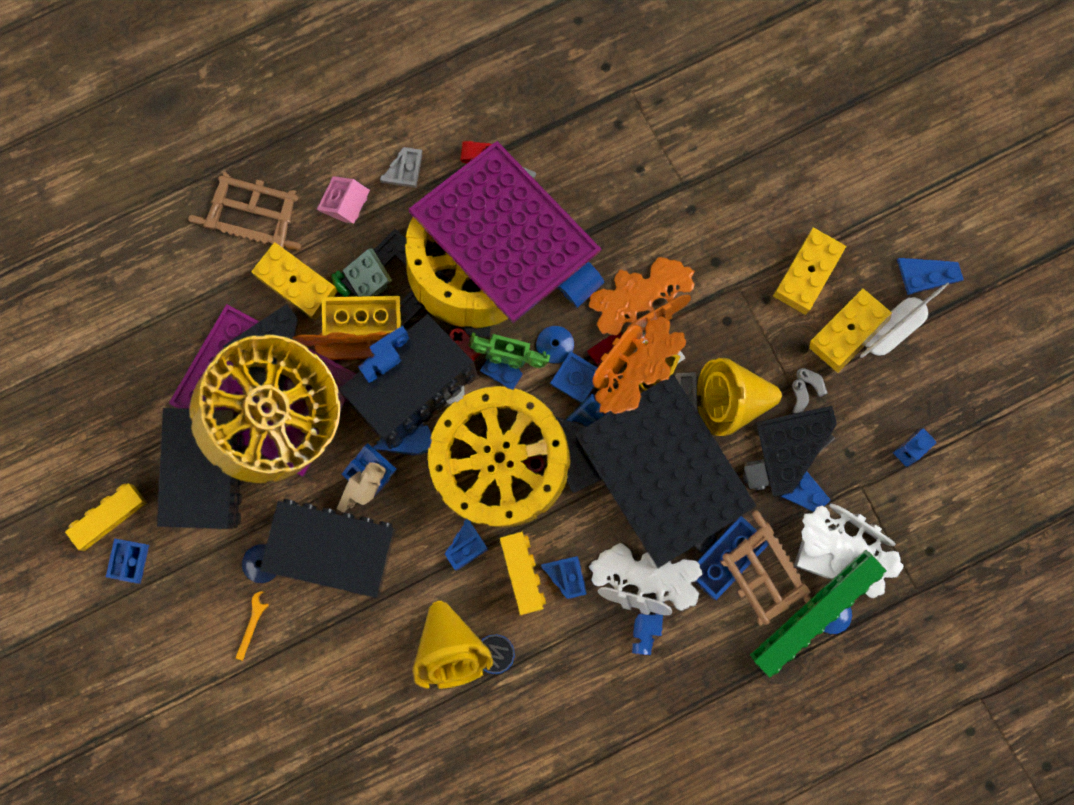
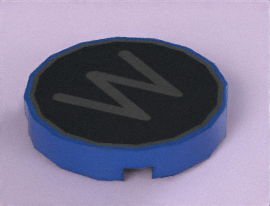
M498 634L483 638L481 641L491 652L493 660L491 668L488 670L486 666L483 670L492 674L508 670L513 664L515 657L511 641L505 636Z

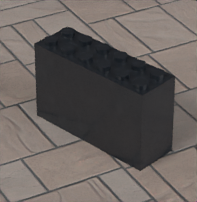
M428 314L407 331L409 336L407 342L401 347L394 348L401 359L399 364L383 375L377 371V379L368 383L360 371L339 388L345 401L390 450L393 447H398L408 434H413L422 422H427L437 409L440 410L447 404V400L451 396L456 397L461 392V387L471 384L477 376L474 362Z
M163 408L157 527L238 528V524L241 522V513H238L239 505L242 502V494L239 493V489L243 480L224 473L223 469L213 465L203 454L192 432L191 426L193 423L192 418H190V409ZM214 410L213 419H215L218 427L233 421L241 413L234 410ZM242 430L232 435L226 441L235 452L241 453V446H244L245 438L242 435Z
M289 499L277 502L260 571L380 598L396 529L392 528L393 525L391 523L380 521L379 524L373 523L374 520L366 517H361L358 520L354 519L355 516L353 514L342 512L341 515H336V511L322 507V511L316 510L317 507L314 505L303 503V506H298V502Z

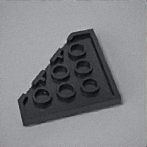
M285 304L225 344L223 348L225 349L234 342L251 336L263 337L264 335H274L295 340L292 337L295 336L299 320L289 305ZM272 358V364H277V360ZM256 366L247 368L255 383L257 382L262 386L267 373L265 368ZM280 374L278 386L279 390L283 392L287 376Z
M833 406L756 422L773 498L793 494L837 426Z
M555 416V420H558L564 430L569 445L570 468H568L567 483L574 494L602 479L574 436L587 426ZM558 440L552 441L553 447L559 446L560 442Z

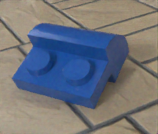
M587 262L557 288L578 308L605 282L599 272Z
M366 444L341 475L349 481L356 473H362L370 462L383 466L386 471L383 478L380 479V486L375 494L377 495L389 482V478L396 471V468L371 445Z
M114 538L106 577L141 584L149 545Z

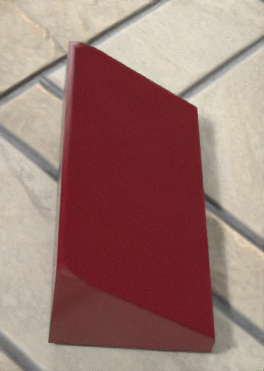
M621 333L609 335L587 350V353L597 367L603 362L601 360L602 356L605 353L609 354L614 347L612 343L615 339L621 338Z

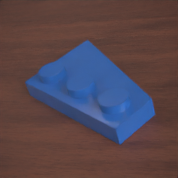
M908 258L897 259L907 295L942 287L946 283L950 285L964 280L958 262Z

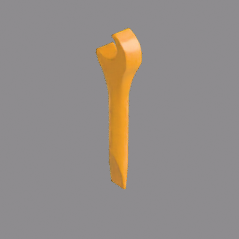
M263 591L257 592L252 597L251 618L236 655V659L241 661L244 659L260 616L269 607V604L264 605L260 602V596L265 593Z

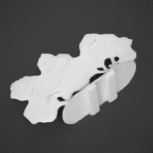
M949 283L943 285L924 301L915 297L907 298L891 310L890 321L865 345L867 349L861 354L860 358L866 356L869 352L878 356L885 355L899 345L926 321L928 316L926 304L945 289Z
M830 504V508L841 516L840 519H831L830 512L824 506L817 507L812 514H804L803 523L805 527L801 533L802 539L805 542L806 555L821 557L832 553L834 559L831 565L833 571L836 572L835 577L865 549L887 570L881 580L869 587L866 594L870 598H876L878 595L884 594L885 581L883 579L885 577H898L904 566L900 563L899 553L896 551L884 552L880 545L883 543L888 546H895V543L880 532L882 528L874 524L865 523L866 518L862 515L852 514L835 504ZM826 519L830 520L827 524L825 523ZM847 521L860 529L856 536L851 537L846 534L844 524ZM832 524L837 526L839 524L837 529L828 530V526ZM865 532L877 541L869 546L862 535ZM876 549L879 551L878 556H875V555H874L875 552H876Z
M619 543L611 549L600 553L598 560L592 561L591 565H589L593 572L591 580L594 585L603 586L606 583H610L615 588L602 587L598 589V593L610 601L620 603L624 609L630 610L631 607L639 608L641 613L649 615L650 612L671 615V608L662 602L670 600L681 611L689 606H695L699 593L690 584L702 575V571L699 568L700 565L696 561L683 559L675 564L668 562L657 569L648 553L642 555L641 561H635L631 550L623 543ZM614 574H618L620 577L619 585L617 581H614ZM632 584L637 586L639 591L637 595L623 592L622 587ZM665 591L669 592L668 596H664ZM654 592L656 593L657 600L642 597V595Z

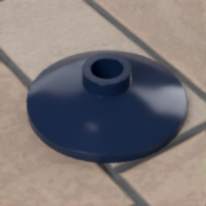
M265 544L255 545L248 549L242 560L244 574L248 579L256 583H266L277 576L260 571L261 567L257 566L259 560L263 561L266 549Z

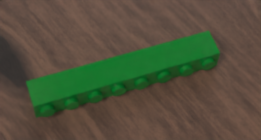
M865 549L750 654L751 658L769 678L777 674L785 663L795 658L796 653L802 648L807 647L816 635H820L829 623L837 620L840 613L850 608L860 595H864L873 583L881 580L887 570Z

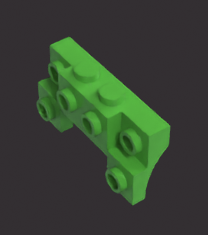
M473 332L470 335L468 346L478 353H486L485 358L490 359V362L495 364L505 363L511 368L518 369L519 367L522 368L525 363H528L532 367L542 368L548 364L550 355H546V351L542 353L530 351V343L493 334L490 339L475 336Z

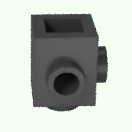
M765 460L745 462V472H743L745 484L748 483L749 489H765L769 485Z

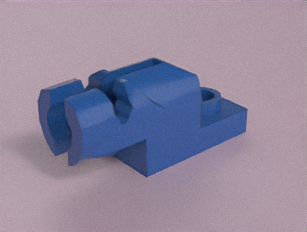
M403 326L369 347L374 357L370 356L364 363L358 366L368 383L377 379V371L383 375L401 361L394 348L403 346L409 339Z
M654 613V615L638 614L634 620L633 637L639 638L641 642L633 643L632 653L651 655L654 643L653 635H662L663 615Z

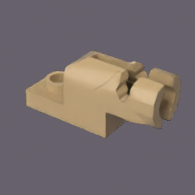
M370 462L362 473L358 472L353 475L348 481L337 509L345 512L348 508L352 509L356 502L364 505L372 500L380 486V479L383 478L386 469L377 463Z

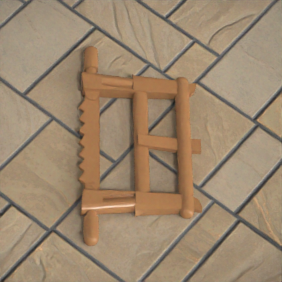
M223 172V176L220 175L218 177L220 183L211 201L213 204L207 218L204 219L194 215L188 217L189 222L203 225L207 229H219L223 233L228 232L230 235L234 233L237 237L241 235L244 239L248 237L250 240L255 239L257 242L262 241L264 244L268 242L273 245L275 242L282 248L286 246V248L294 250L301 249V244L289 240L285 241L288 223L291 224L293 205L298 200V196L295 195L297 191L292 190L287 193L264 187V181L256 180V184L230 178L226 172ZM229 185L253 191L250 203L246 204L225 198ZM260 194L285 199L281 213L257 207ZM223 205L277 219L278 223L274 236L219 222Z
M755 510L752 516L761 528L748 540L745 538L729 554L725 553L720 563L723 566H727L741 588L737 591L741 598L747 597L758 614L757 621L759 626H761L762 624L768 625L772 618L789 609L788 606L801 598L807 603L811 599V596L808 595L811 592L801 582L800 574H797V568H793V562H789V556H786V550H782V544H779V539L774 538V532L769 523H765L760 512ZM765 540L769 543L795 586L783 597L780 596L753 552V549ZM747 555L759 577L749 583L745 581L735 565V562ZM764 583L775 601L765 611L752 592L753 589Z

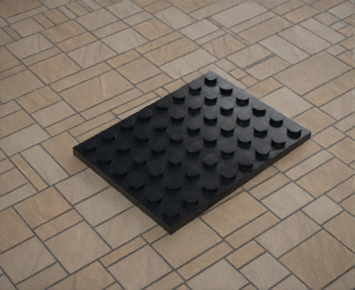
M674 374L670 375L669 379L662 380L641 393L637 409L625 410L618 414L610 412L574 435L657 569L757 506Z

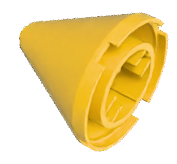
M727 358L708 361L698 378L697 395H701V407H697L698 413L711 434L715 436H727L734 433L779 404L782 398V393L777 386Z
M443 601L434 602L428 610L413 667L415 683L420 687L428 689L430 688L429 684H438V689L460 686L483 675L482 670L486 666L489 670L493 664L491 652L447 603Z

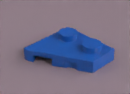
M806 472L793 494L779 496L812 512L817 507L825 506L831 501L808 472Z

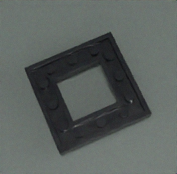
M394 229L374 249L384 267L395 257L406 265V238ZM439 270L435 272V276L446 283L448 278ZM345 277L342 283L356 297H359L348 278ZM413 291L400 302V320L403 327L424 307L417 300Z

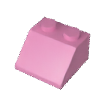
M332 177L317 210L340 221L354 224L355 220L359 217V212L366 202L370 190L354 179Z

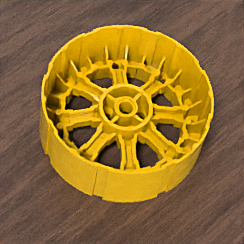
M412 217L407 230L405 244L407 276L415 297L425 306V309L438 319L459 327H488L507 320L506 315L482 290L475 293L462 290L465 282L471 278L448 253L437 257L426 256L425 247L427 240L431 242L436 241ZM455 269V276L447 284L435 276V272L438 270ZM447 292H450L452 294V296L449 298L445 297L447 296Z
M274 335L247 337L234 342L222 350L199 379L191 398L190 418H192L193 423L191 428L203 454L213 465L223 469L224 473L247 482L266 483L273 480L276 482L300 472L325 450L324 448L333 439L339 423L340 401H338L337 395L339 392L335 380L324 362L304 345L294 340ZM272 358L277 360V364H272ZM228 361L232 362V363H233V366H232V365H229V366H228L226 362H228ZM254 366L265 368L267 373L262 386L257 382L255 383L247 368ZM283 374L289 377L296 386L282 392L278 386L279 375ZM229 376L234 380L236 379L243 388L244 395L237 396L218 390L222 383L221 381H224ZM307 385L312 387V390L309 392L306 390ZM202 395L206 397V401H202ZM257 397L259 402H253L252 398ZM298 399H305L309 414L306 417L291 410L289 406ZM261 406H266L269 409V413H264L261 410ZM214 407L232 408L234 411L241 413L233 421L218 427L215 419H213ZM267 421H271L273 425L268 426ZM290 425L301 429V432L305 433L302 444L296 449L290 443L284 426ZM314 428H317L319 430V434H316V430ZM250 429L249 436L251 437L244 454L232 450L226 441L235 433ZM267 434L274 440L279 450V458L272 461L260 459L261 446ZM291 462L294 467L290 469L287 463Z
M487 387L462 396L461 400L455 401L442 414L431 435L432 442L428 450V465L437 492H440L443 496L442 499L452 510L462 517L479 524H488L492 527H514L536 519L538 515L545 513L557 501L568 479L570 450L558 420H555V416L545 404L534 396L518 389ZM486 397L489 398V400L486 401V402H484V401L482 400L483 398H486ZM529 402L534 404V408L531 410L526 407ZM507 407L517 411L518 414L510 431L508 430L503 435L497 416L498 409H506ZM482 412L488 429L487 439L481 436L478 437L464 425L470 419L469 417ZM532 421L541 428L544 439L530 445H519L520 437ZM457 438L471 445L477 454L472 455L470 458L451 459L450 447L453 445L454 439ZM553 440L560 442L558 447L552 446ZM505 442L510 443V447L508 449H504L503 444ZM487 446L491 447L489 453L484 452ZM498 453H504L505 460L502 463H497L495 460ZM547 455L548 466L543 476L527 469L523 461L529 457ZM510 461L514 462L513 468L507 467ZM439 464L443 466L442 471H439ZM490 465L495 467L493 472L488 471ZM481 470L478 475L479 478L471 489L469 488L464 492L457 486L454 475L462 471ZM512 477L523 479L534 489L526 499L516 502L511 485ZM496 480L501 494L500 506L488 507L485 504L479 503L482 494L489 484L491 485ZM545 485H550V492H545L543 490V487ZM463 502H466L468 504V508L466 510L461 509V504ZM507 511L513 512L512 518L506 517Z

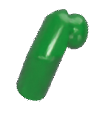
M336 271L331 276L333 285L343 297H347L351 291L341 282L345 276L341 271Z

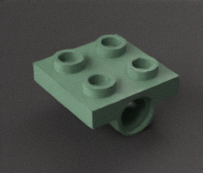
M373 249L366 250L343 270L359 297L378 295L386 290L387 284L392 281Z

